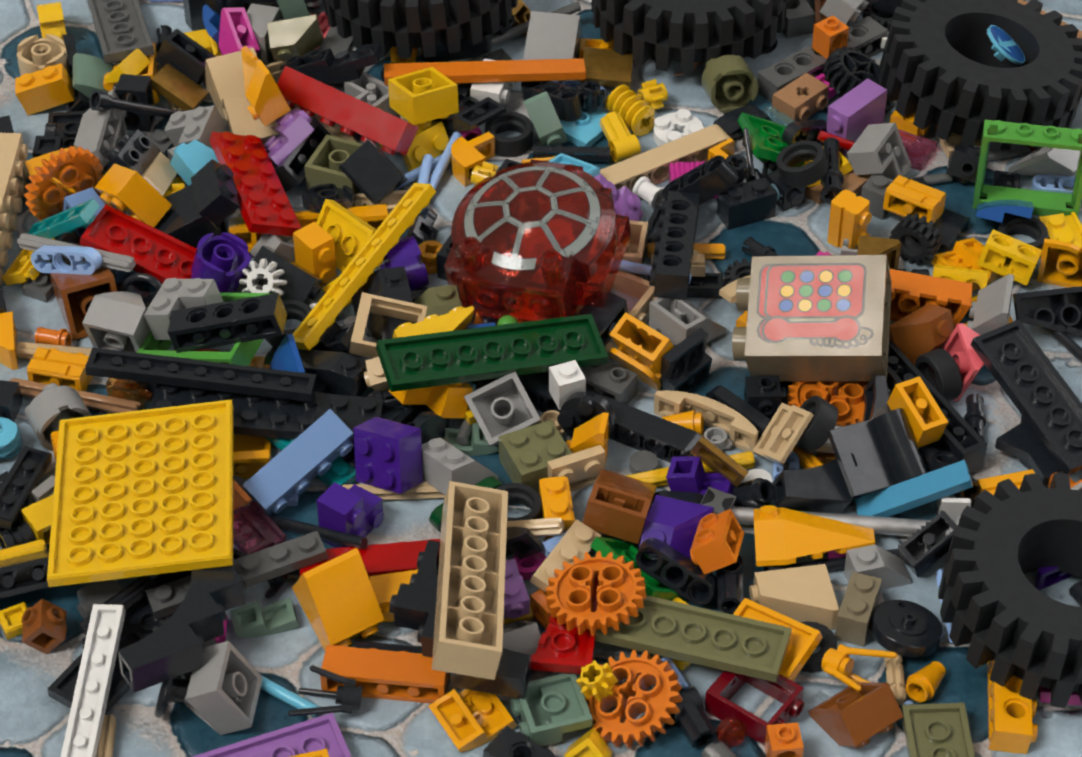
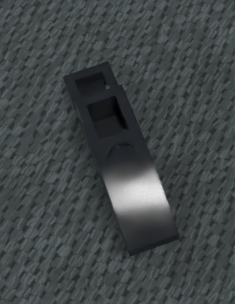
M380 43L375 45L365 44L355 51H342L335 56L331 48L323 51L316 49L306 56H293L286 60L284 67H290L324 84L348 82L360 79L365 67L379 63L384 51Z

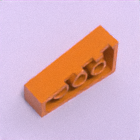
M890 269L892 279L891 321L896 322L929 303L950 309L954 327H956L971 307L972 283Z

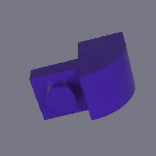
M672 457L666 476L670 491L695 492L705 495L708 487L732 495L734 484L720 473H705L700 457Z

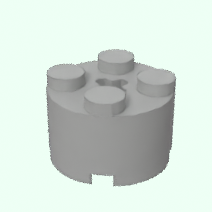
M56 383L46 385L42 392L25 408L27 420L44 448L53 451L50 434L59 430L60 420L91 416L79 393L74 388L58 386Z

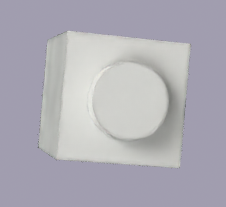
M576 360L549 367V392L559 410H561L562 405L570 395L576 392H586V378Z

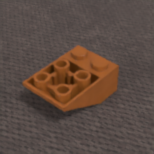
M601 469L588 499L582 523L596 532L638 544L657 485Z

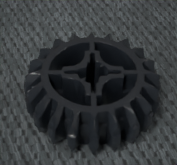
M846 47L837 48L829 55L823 66V74L825 75V80L830 83L829 87L834 88L836 94L842 96L866 79L879 84L881 71H879L880 65L875 62V59H871L868 54L865 55L860 50L855 51L852 47L849 49Z

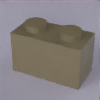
M852 572L837 615L836 640L865 646L870 631L869 624L872 612L879 604L881 578Z

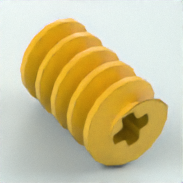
M627 85L616 87L608 95L604 103L605 109L609 112L615 111L620 113L627 128L635 135L644 136L653 130L655 120L654 108L649 106L640 96L636 95L633 90H630Z

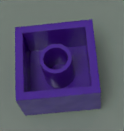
M374 417L353 428L357 482L400 494L423 483L421 428L379 417Z

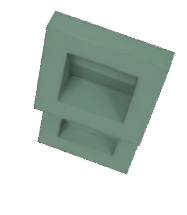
M473 423L466 445H460L456 441L460 429L445 428L443 440L468 456H480L499 452V445L489 446L477 423Z
M291 597L265 607H261L259 601L230 611L235 634L241 638L267 636L300 627Z

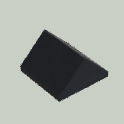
M369 139L339 167L374 205L408 179L380 148Z

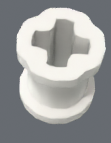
M645 176L638 179L633 187L632 193L647 201L651 208H656L657 205L661 206L662 200H665L662 197L664 188L655 186Z

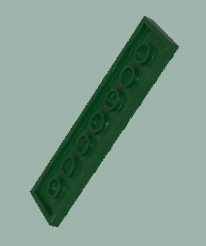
M592 314L377 340L376 350L390 392L495 379L516 372L517 376L548 372L551 366L576 360L579 367L607 364L609 357Z

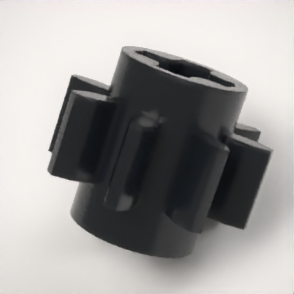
M585 81L582 87H576L580 93L583 111L595 112L598 110V106L604 107L606 90L601 89L599 83Z

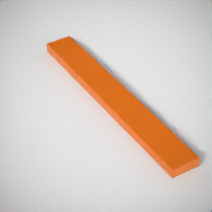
M584 58L384 64L385 85H388V79L429 67L435 68L454 83L586 80Z

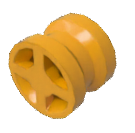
M428 240L419 245L422 254L420 258L422 264H425L428 274L437 273V253L443 246L440 242Z

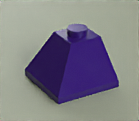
M656 495L645 520L640 545L645 539L657 538L691 559L690 549L699 521L704 516L713 513L714 507ZM651 550L644 551V553L657 556V554Z

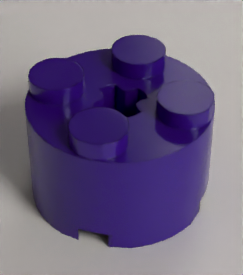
M222 232V235L213 236L214 233H209L202 237L198 243L191 269V279H214L220 293L235 292L240 285L239 280L245 277L242 270L244 268L248 269L251 260L248 246L241 238L234 234Z
M414 236L399 238L397 245L391 248L385 255L384 264L380 265V269L405 267L410 291L429 285L425 264H422L420 258L422 254Z

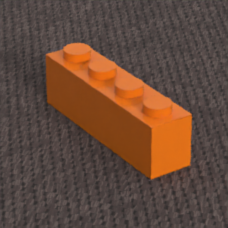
M327 645L322 663V669L345 678L356 679L355 685L363 686L362 697L432 704L447 694L450 673L432 670V657L407 651ZM320 675L322 690L337 692L338 685L344 686V684Z

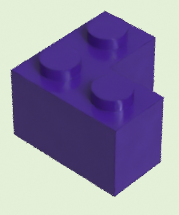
M334 482L316 500L318 522L321 527L366 537L374 528L379 527L384 519L382 498L355 484L350 489H347ZM321 539V540L324 541L325 543H327V544H329V545H331V546H333V547H335V548H340V547H352V546H348V545H344V544H340V543H336V542H332V541H328V540Z

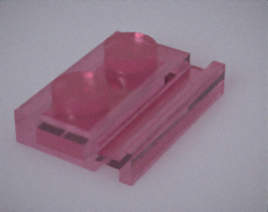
M898 129L912 165L910 168L921 171L931 158L932 153L936 151L937 142Z
M254 501L250 502V506L246 508L242 506L233 510V543L241 552L249 555L286 542V535Z

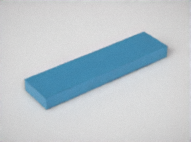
M965 460L856 498L857 514L890 517L973 487L968 465Z

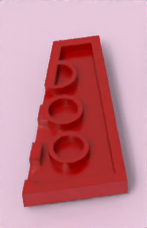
M599 574L595 575L594 581L595 599L593 600V612H596L597 610V587L599 586ZM550 616L549 625L538 641L535 654L531 656V670L581 674V667L593 663L595 635L591 636L590 629H586L584 633L579 635L578 627L567 631L566 623L558 625L557 617L552 618Z

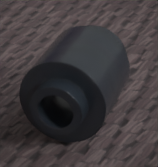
M756 478L740 483L738 487L734 486L732 489V495L736 496L734 506L760 508L769 505L775 497L773 484L767 479Z

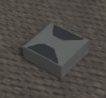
M708 487L700 505L714 507L713 513L719 514L729 509L732 510L736 496Z

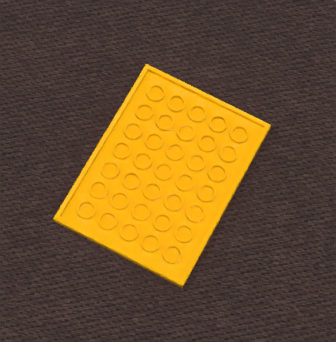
M232 400L60 420L47 570L49 587L233 565L234 407Z

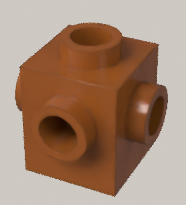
M44 599L26 609L22 616V643L48 654L66 639L67 611Z

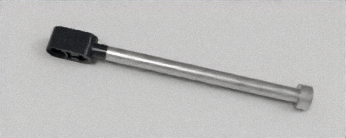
M663 490L654 494L653 501L656 495L700 504L704 495L695 492ZM733 506L732 512L739 524L754 525L753 509L759 508ZM800 511L874 530V534L912 537V533H917V529L921 530V526H926V522L931 521ZM956 516L955 518V524L957 526L960 520V516Z

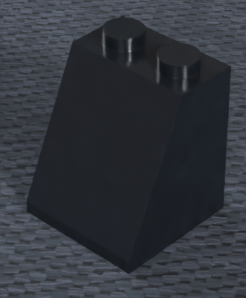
M192 184L165 197L172 206L154 227L197 248L200 239L209 233H214L213 236L222 235V232L228 233L226 219L219 225H216L198 214Z

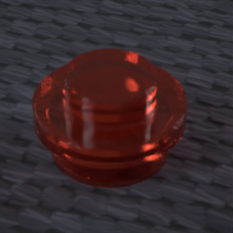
M732 717L721 721L716 730L719 742H723L729 748L739 745L745 738V723L738 718Z

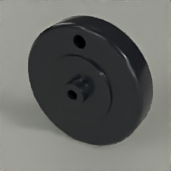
M889 600L878 604L872 612L869 624L871 635L882 647L905 657L917 658L933 654L939 648L944 633L940 620L930 610L906 600Z

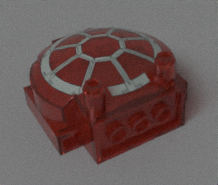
M531 159L530 163L502 169L495 176L487 177L477 183L464 196L455 211L451 227L453 246L444 265L448 284L458 285L462 306L464 308L473 306L475 309L473 315H476L477 310H479L481 316L500 319L502 316L511 315L518 322H528L574 316L578 305L605 308L631 237L629 216L615 213L612 189L604 188L598 180L584 172L582 166Z

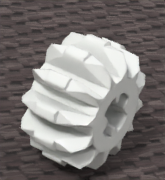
M260 259L258 265L256 261H251V270L245 268L242 270L243 274L248 276L247 279L239 280L240 284H247L242 293H279L280 296L284 294L279 285H286L287 281L279 280V277L285 272L283 269L276 270V262L272 261L268 265L267 259ZM259 279H268V284L259 285L258 281Z

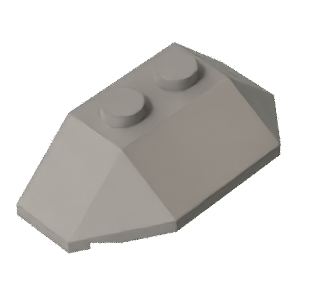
M114 90L108 92L112 98L119 99ZM91 108L87 110L80 122L74 142L75 148L77 149L81 146L84 150L88 149L100 160V164L104 167L109 161L106 156L116 146L119 148L116 145L117 142L127 133L124 117L127 116V111L113 108L104 112L95 111Z

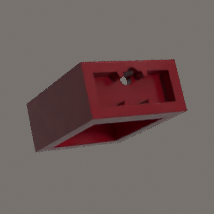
M724 671L706 691L705 711L765 746L767 725L785 724L801 714L805 705L802 701L804 687L779 674L777 682ZM745 682L783 703L769 722L729 701Z

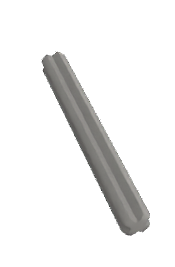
M22 233L17 240L21 249L34 252L43 245L86 247L27 233ZM96 249L102 257V267L132 272L136 266V262H134V258L131 256ZM62 255V258L69 259L67 256Z

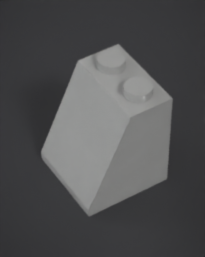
M531 11L523 60L578 59L581 38H583L580 15Z

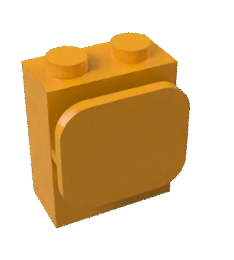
M625 312L609 334L618 349L612 348L609 354L618 366L637 373V379L659 391L662 387L660 381L662 382V356L673 349L674 345L669 338Z

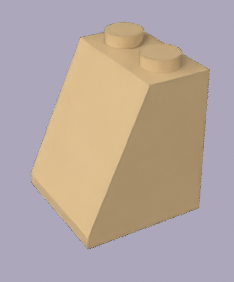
M254 47L249 48L252 51V53L256 55ZM241 51L206 59L204 85L224 121L225 118L221 108L222 97L232 96L247 99L245 96Z

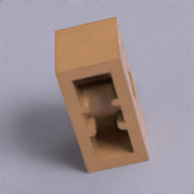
M806 72L773 94L771 114L788 125L791 122L806 121L809 117L827 106L829 86Z

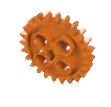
M70 146L66 152L63 148H60L59 155L56 156L52 152L49 161L42 159V167H34L37 173L28 177L32 183L25 185L29 192L25 193L24 197L27 199L25 204L28 206L29 211L40 221L63 211L64 197L75 194L68 188H73L76 192H80L93 187L98 196L100 195L94 187L103 178L104 174L101 171L104 167L100 164V160L88 149L84 150L79 146L75 150ZM54 177V178L58 179L61 183H57V182H56L54 179H52V178Z
M793 381V384L788 387L786 404L800 407L807 399L817 395L838 409L836 426L844 427L863 421L865 409L864 387L869 382Z
M597 551L595 557L592 558L588 552H585L584 559L582 560L573 556V564L562 562L563 570L555 569V578L548 579L549 587H546L545 590L547 607L550 609L551 617H557L558 625L566 623L567 631L578 627L579 635L584 633L586 629H590L591 636L595 635L597 629H601L603 634L606 635L608 627L619 631L618 623L622 622L629 625V616L638 617V609L644 608L643 599H646L644 577H641V570L639 568L634 569L633 561L625 563L623 555L614 560L613 552H610L606 558L602 557L600 551ZM599 574V586L597 587V610L596 612H593V600L595 599L594 581L595 575Z
M632 650L630 658H627L623 651L620 652L618 661H615L611 656L608 657L610 667L613 670L612 673L618 682L613 684V694L601 699V702H598L593 695L589 699L585 698L593 718V727L590 728H595L606 744L612 741L616 748L621 745L622 741L628 749H631L635 740H637L641 747L644 746V738L649 737L653 742L656 741L654 735L656 731L665 734L666 731L663 725L665 723L672 725L675 723L670 714L680 713L679 708L675 704L683 701L679 694L682 687L677 680V674L674 670H671L672 668L667 661L663 662L657 654L652 658L646 650L641 657L636 650ZM627 679L625 683L618 685L622 680ZM656 685L652 690L646 691L650 686ZM617 706L613 712L608 713L611 708ZM645 713L642 718L636 719L638 715Z

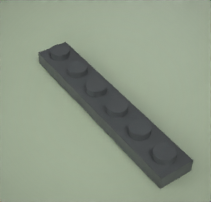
M314 531L233 560V565L231 566L237 573L240 572L243 575L247 588L327 560L328 556L318 531ZM191 575L146 590V595L156 620L176 612L186 596L191 583Z

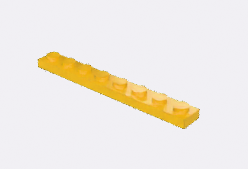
M414 183L294 331L293 336L297 349L310 350L318 344L321 335L328 327L334 324L337 315L344 307L350 304L353 295L360 287L365 285L369 275L375 268L381 265L385 255L391 248L397 245L401 235L407 228L413 225L415 218L421 210L429 205L430 199L436 193L431 184Z

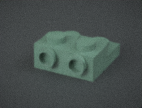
M563 673L529 681L524 699H510L514 717L520 716L522 720L519 723V731L540 747L562 742L563 733L593 727V718L585 697L581 693V688L576 682V674Z

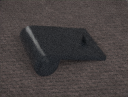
M903 408L889 411L871 420L827 431L851 498L878 491L928 473Z

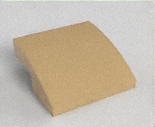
M781 403L752 451L764 459L784 464L814 415L795 405L789 406Z

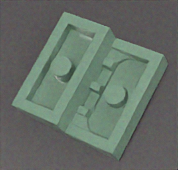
M75 53L73 55L72 87L90 98L94 90L106 91L108 93L109 91L104 89L103 86L104 75L113 70L114 64L111 62L105 63L104 59L92 55Z

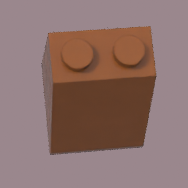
M102 266L91 275L49 273L54 295L68 331L72 334V340L87 337L88 334L82 322L95 295L118 292L114 275L109 268Z

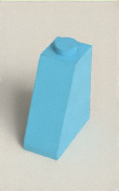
M195 139L188 144L184 142L177 146L173 151L174 155L170 164L189 186L192 184L191 177L212 159L217 162L218 160L212 148Z

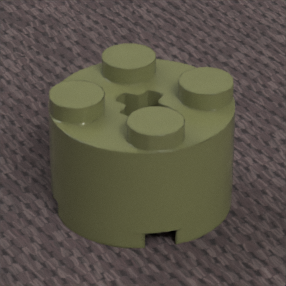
M724 55L710 59L706 63V68L702 75V86L712 104L721 112L728 113L746 106L751 100L754 101L758 94V81L741 56Z

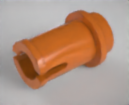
M38 327L35 333V343L71 346L72 334L63 328L58 331Z

